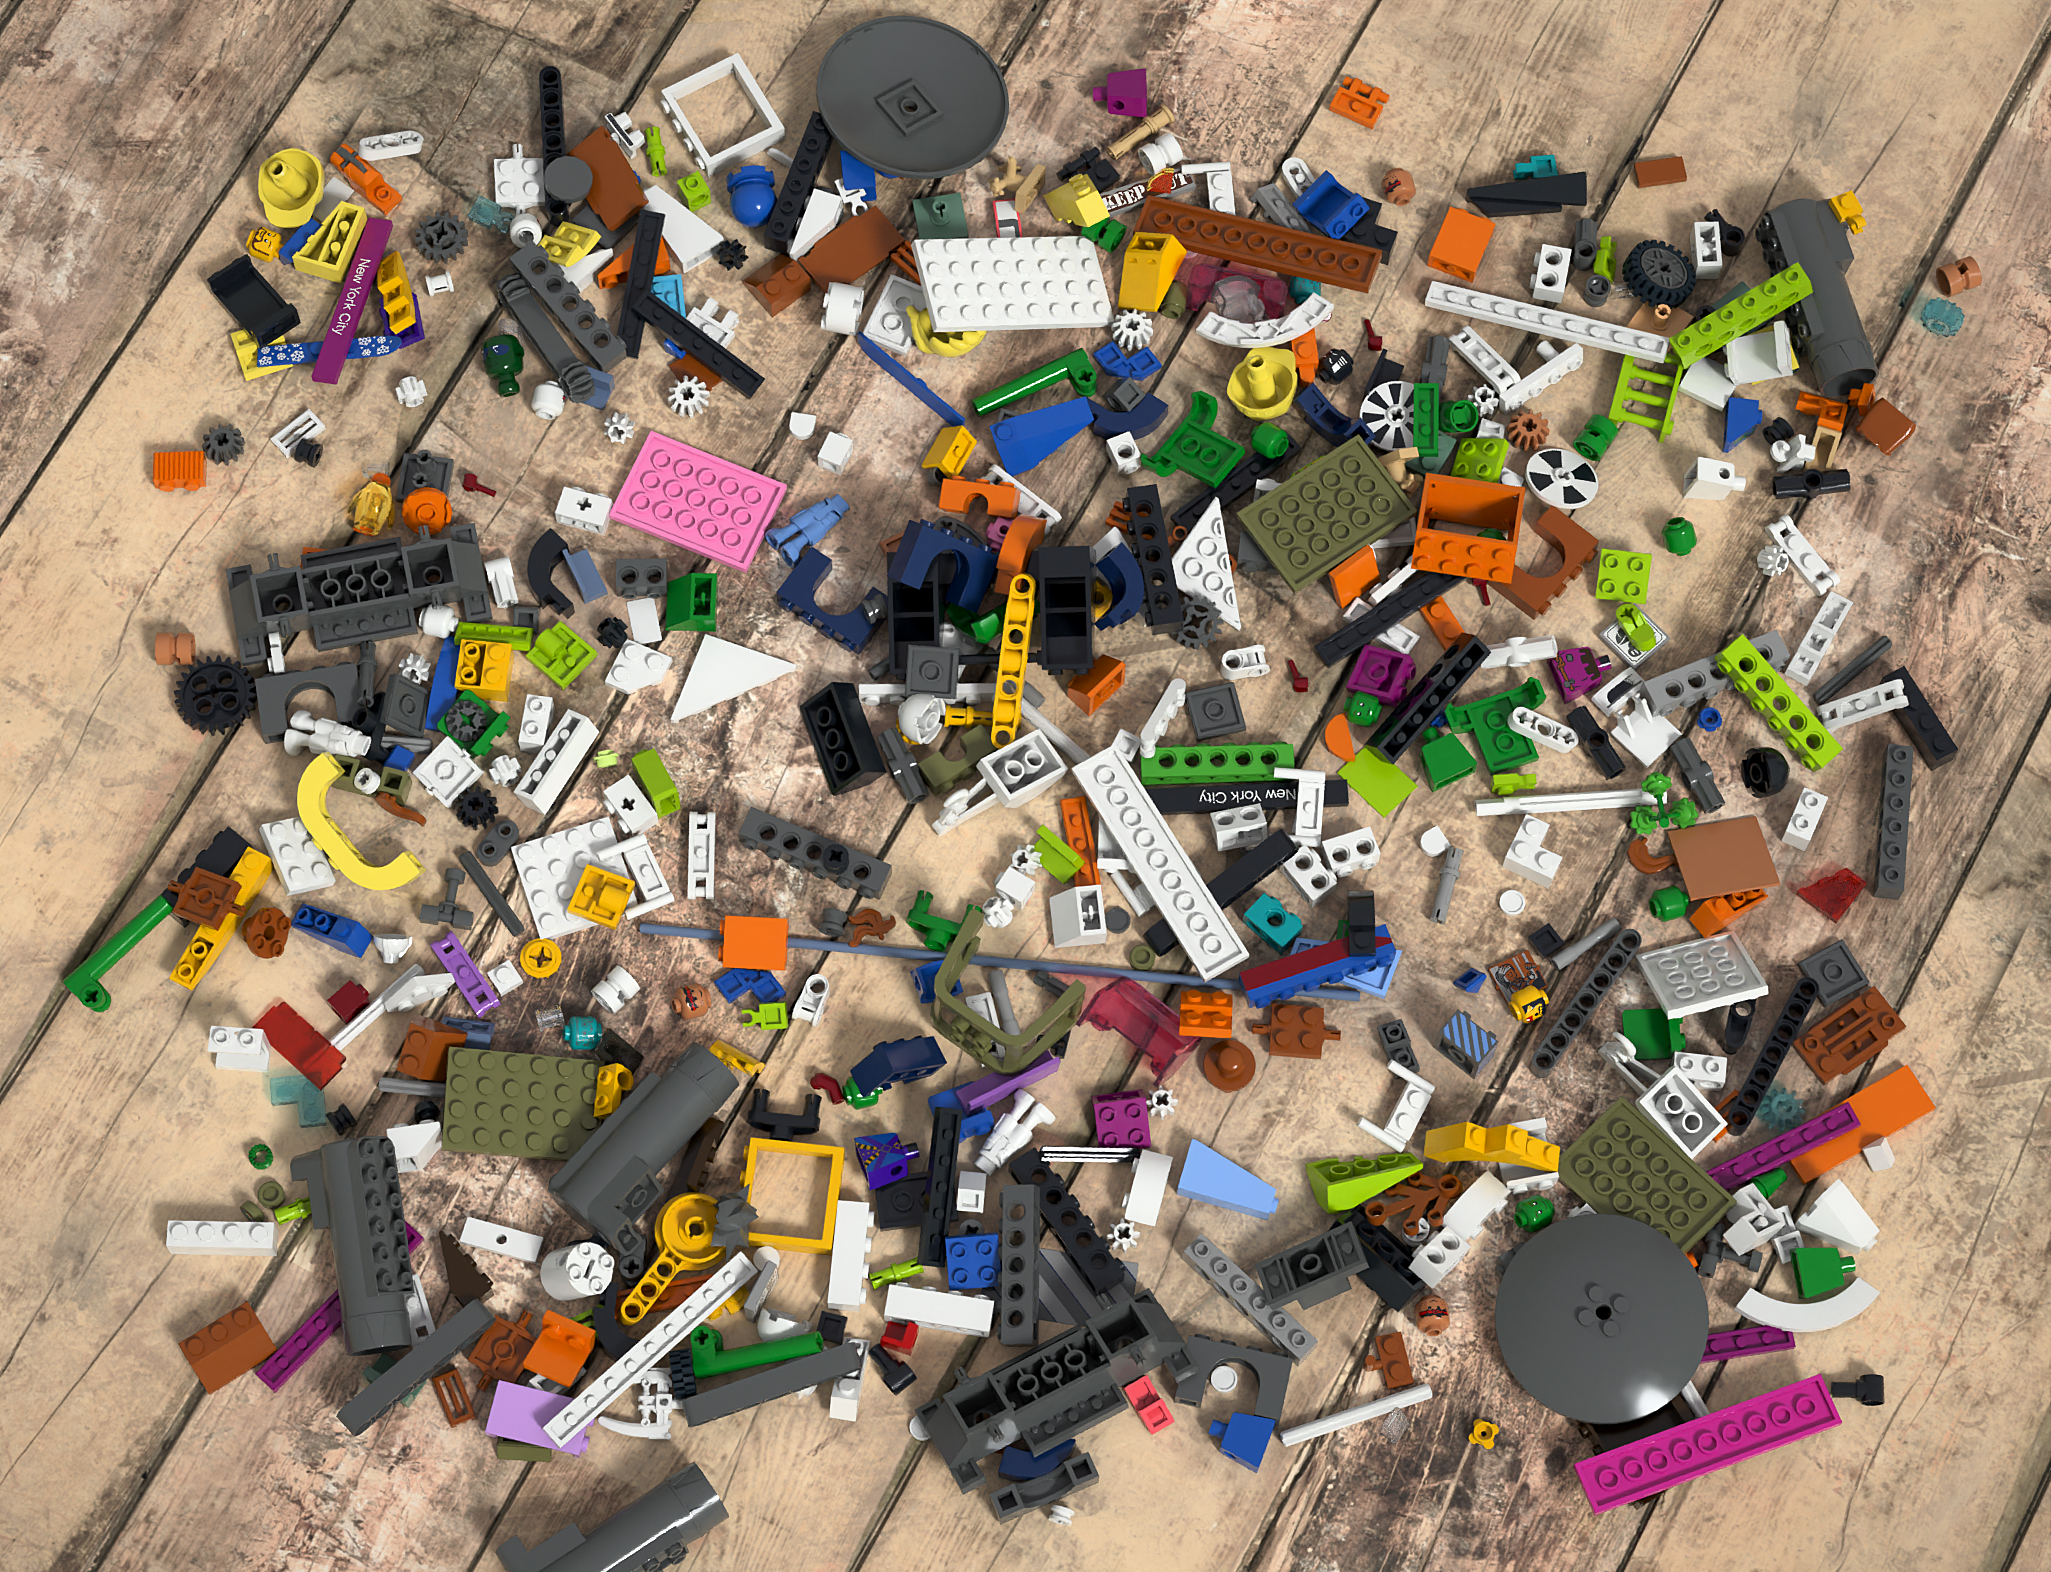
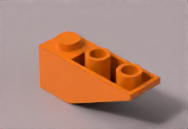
M661 238L654 276L662 275L666 271L671 270L663 238ZM634 244L597 275L600 289H612L619 284L627 282Z
M1763 889L1716 896L1705 901L1689 919L1702 936L1707 938L1764 901L1768 895Z

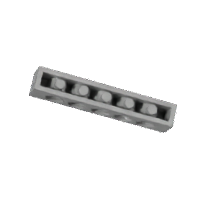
M1777 630L1749 640L1776 672L1786 666L1785 664L1790 657V653ZM1718 653L1643 682L1638 693L1642 699H1646L1652 718L1658 715L1665 717L1681 706L1688 708L1704 697L1705 699L1713 698L1719 694V691L1726 688L1728 690L1735 689L1732 678L1728 674L1723 673L1717 666V661L1714 657ZM1740 661L1739 666L1743 669L1742 671L1747 672L1746 664ZM1711 673L1718 674L1720 679L1714 678ZM1688 682H1694L1698 687H1692ZM1666 691H1672L1676 696H1670Z
M1202 1233L1183 1251L1182 1260L1281 1352L1288 1354V1358H1292L1296 1366L1299 1367L1316 1349L1318 1340L1282 1307L1272 1311L1264 1290Z

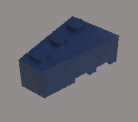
M920 1035L911 1040L905 1041L904 1038H901L893 1043L883 1041L873 1047V1052L853 1067L850 1073L864 1098L870 1096L879 1087L886 1091L892 1088V1083L901 1080L905 1085L930 1077L947 1064V1061L934 1036L923 1038Z

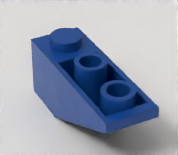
M304 903L301 904L291 921L293 928L343 953L358 958L363 956L373 939V936L359 922Z

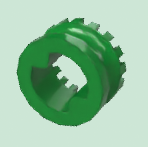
M265 1144L254 1145L249 1151V1161L254 1168L264 1170L271 1166L273 1154L268 1146ZM259 1151L268 1153L263 1163L254 1161L257 1158L256 1153Z

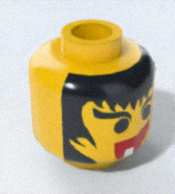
M1529 985L1514 992L1511 995V1002L1508 1003V1006L1516 1021L1521 1020L1523 1023H1530L1546 1014V1004L1549 1003V1000L1544 990H1538L1535 986Z

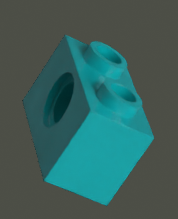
M1265 893L1244 913L1242 922L1280 955L1301 935L1303 928L1298 916L1292 912H1286L1278 899L1273 896L1269 897ZM1276 918L1281 924L1279 926H1272L1268 923V920Z

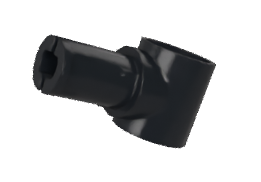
M1717 209L1712 210V212L1710 211L1704 219L1707 222H1719L1721 252L1728 257L1738 255L1745 239L1743 230L1728 224ZM1732 239L1735 240L1737 243L1733 244L1730 243L1728 240Z
M880 1343L869 1350L868 1354L882 1370L881 1374L883 1376L881 1378L894 1395L897 1396L917 1380L911 1368L903 1360L899 1362L897 1359H893Z
M1868 1374L1860 1376V1379H1856L1855 1382H1831V1397L1855 1398L1856 1401H1860L1862 1405L1866 1406L1883 1405L1885 1403L1884 1377L1882 1375Z

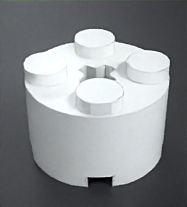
M830 282L828 293H825L823 308H826L825 315L822 316L821 329L856 336L859 322L856 321L859 320V316L862 313L864 288Z

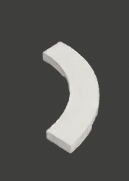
M1313 292L1304 303L1285 317L1277 320L1275 318L1255 322V324L1240 323L1210 311L1196 328V333L1208 340L1231 347L1261 348L1274 346L1293 340L1316 327L1334 309V304Z
M1858 1277L1845 1291L1828 1300L1811 1304H1792L1771 1299L1750 1287L1734 1310L1758 1324L1780 1328L1782 1331L1815 1332L1839 1326L1843 1322L1856 1317L1871 1305L1880 1292Z

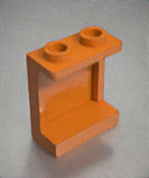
M1450 206L1429 254L1427 266L1473 283L1478 266L1490 238L1494 234L1496 223L1491 222L1486 217H1477L1469 214L1462 208Z
M725 915V920H720V935H724V946L719 945L718 961H723L722 967L785 971L787 967L789 917Z

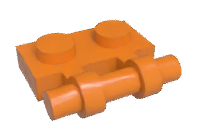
M1346 76L1342 85L1350 89L1347 90L1339 87L1329 106V110L1373 130L1383 111V105L1376 102L1380 101L1387 104L1390 95L1382 92V89L1377 86L1373 88L1364 84L1361 79H1352ZM1360 92L1362 94H1365L1369 96V99L1360 96L1357 93Z

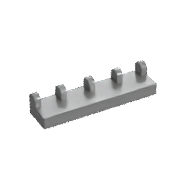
M1275 183L1257 188L1251 197V201L1254 204L1259 202L1266 210L1263 215L1266 220L1272 218L1277 226L1314 234Z

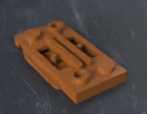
M600 126L566 154V156L577 157L583 160L590 167L593 182L591 191L586 196V199L594 213L600 214L608 230L615 231L649 203L648 198L638 183L637 176L606 127Z
M875 205L861 216H853L814 244V248L809 251V255L798 259V264L825 295V293H828L830 282L851 284L887 259L900 246H904L905 239Z
M1873 986L1858 998L1848 1000L1812 1025L1806 1034L1792 1043V1046L1824 1086L1840 1074L1847 1075L1886 1048L1888 1041L1905 1030L1907 1026L1877 988Z

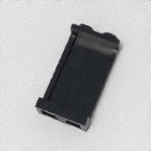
M248 254L235 259L230 265L215 272L207 279L211 294L259 349L267 346L301 323L292 303L287 304L253 266Z

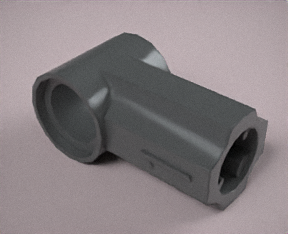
M1583 218L1576 221L1573 265L1581 271L1592 269L1597 253V222L1589 218Z

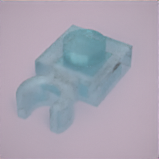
M479 196L468 214V219L488 229H491L492 225L495 224L501 232L507 233L508 226L502 223L506 220L511 222L514 216L509 212L500 213L502 211L501 205Z

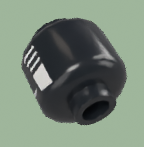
M1331 349L1319 359L1317 376L1325 384L1329 382L1332 385H1338L1352 374L1354 361L1344 349Z

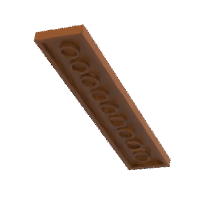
M1150 195L1147 196L1133 230V236L1135 232L1173 234L1186 251L1367 294L1382 258V250Z

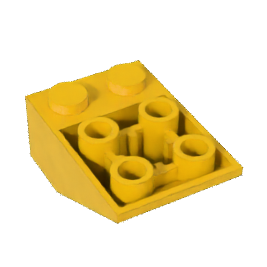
M1135 232L1125 251L1118 302L1119 309L1134 310L1136 308L1137 311L1157 312L1187 254L1186 249L1173 234Z

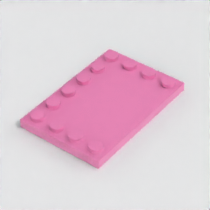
M650 431L609 513V518L747 573L765 536L764 534L767 532L787 491V485Z

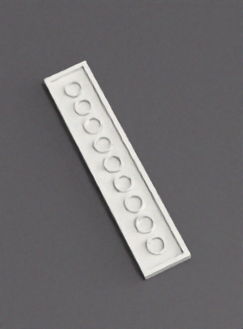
M1114 744L1073 767L1072 773L1204 983L1249 958L1248 951L1118 746Z

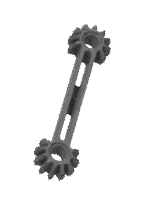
M515 273L508 274L498 280L496 285L497 296L504 310L513 316L560 382L565 395L569 397L571 402L576 404L589 400L590 397L594 396L595 392L591 374L583 362L577 359L534 299L525 280Z

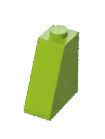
M655 748L649 751L644 749L636 753L631 758L632 767L651 806L657 813L658 819L681 809L678 790Z

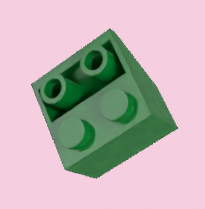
M690 573L668 582L666 630L716 632L718 605L717 573Z

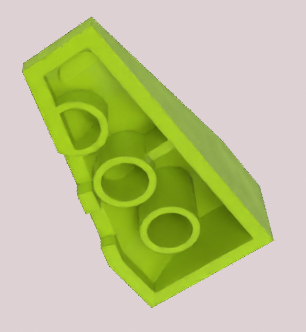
M1412 1153L1379 1155L1377 1160L1363 1159V1156H1355L1354 1161L1339 1162L1338 1158H1328L1306 1163L1305 1169L1317 1203L1328 1214H1338L1343 1210L1354 1208L1423 1169V1163Z

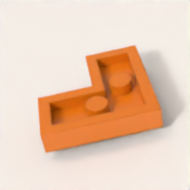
M1800 391L1795 409L1800 410L1805 415L1819 416L1817 426L1821 425L1841 431L1848 404Z

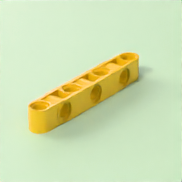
M1021 573L1013 578L1006 607L991 734L993 745L999 749L1015 741L1020 720L1036 587L1034 578L1027 573ZM1020 578H1024L1029 582L1030 588L1027 592L1018 590L1017 581ZM1013 629H1018L1023 633V640L1020 643L1011 640L1010 633ZM1006 680H1013L1017 685L1016 692L1008 693L1005 691L1004 682ZM1000 730H1005L1009 733L1010 741L1008 743H1001L998 740L997 734Z

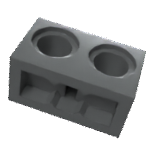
M667 558L616 559V591L618 597L634 599L637 596H647L651 599H658L662 596H667ZM627 577L635 578L632 583L624 582V579ZM652 577L660 578L656 583L648 581Z

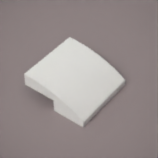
M1704 357L1690 366L1679 385L1678 391L1723 412L1729 397L1733 395L1737 385L1733 384L1730 377H1726L1724 365Z

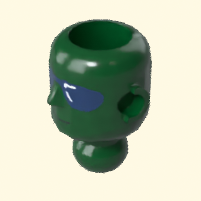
M504 334L487 338L481 345L487 376L498 380L497 393L500 397L517 395L520 391V385L516 381L515 376L519 375L524 368L523 357L525 353L523 347L514 335Z

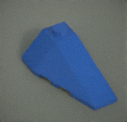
M1085 396L1015 416L989 427L1005 469L1013 477L1034 469L1039 465L1040 461L1049 454L1054 453L1064 442L1073 438L1092 423L1094 417Z

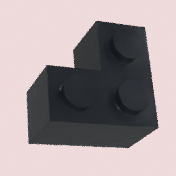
M1362 197L1370 209L1345 233L1343 241L1382 250L1380 263L1388 265L1396 245L1398 232L1377 225L1381 215L1382 203Z

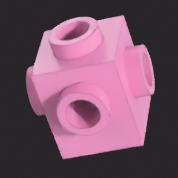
M998 517L995 524L990 523L985 536L987 537L988 546L992 548V552H1000L1005 536L1014 521L1013 519Z

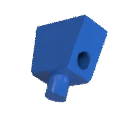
M1233 1412L1229 1424L1213 1419L1208 1434L1223 1439L1219 1451L1221 1454L1257 1473L1276 1421Z

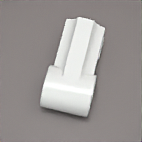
M509 556L484 562L489 583L493 587L497 607L506 609L519 603L512 579L514 575Z

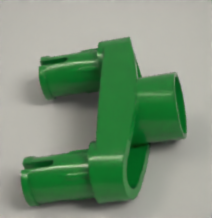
M919 890L913 909H910L908 912L906 923L911 928L926 935L924 940L926 947L934 951H945L948 942H954L974 905H967L962 923L959 924L928 915L927 912L933 900V895L927 892L924 898V891ZM979 906L975 907L976 910L982 913L983 910Z

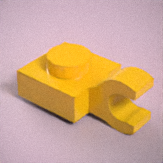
M1851 190L1831 198L1828 204L1839 223L1847 221L1853 235L1863 232L1862 227L1867 224L1863 216H1861L1863 209L1853 191Z

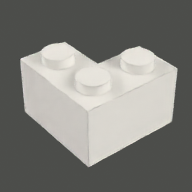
M1526 814L1508 850L1502 867L1549 889L1563 857L1541 847L1550 824Z
M1752 1183L1739 1189L1732 1196L1737 1200V1204L1726 1214V1217L1734 1225L1723 1236L1728 1241L1729 1246L1740 1256L1766 1243L1786 1224Z

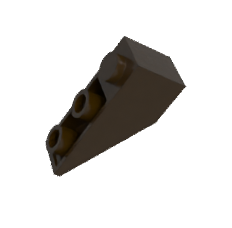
M441 1230L439 1237L452 1295L463 1308L475 1299H479L484 1304L494 1295L491 1288L494 1283L485 1273L481 1275L474 1268L477 1264L468 1253L463 1255L459 1251L458 1247L461 1245L451 1233L447 1236Z

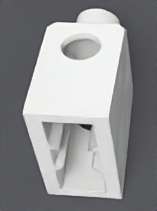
M1697 457L1684 474L1683 498L1724 500L1732 490L1744 491L1746 478L1735 475V466L1732 463Z

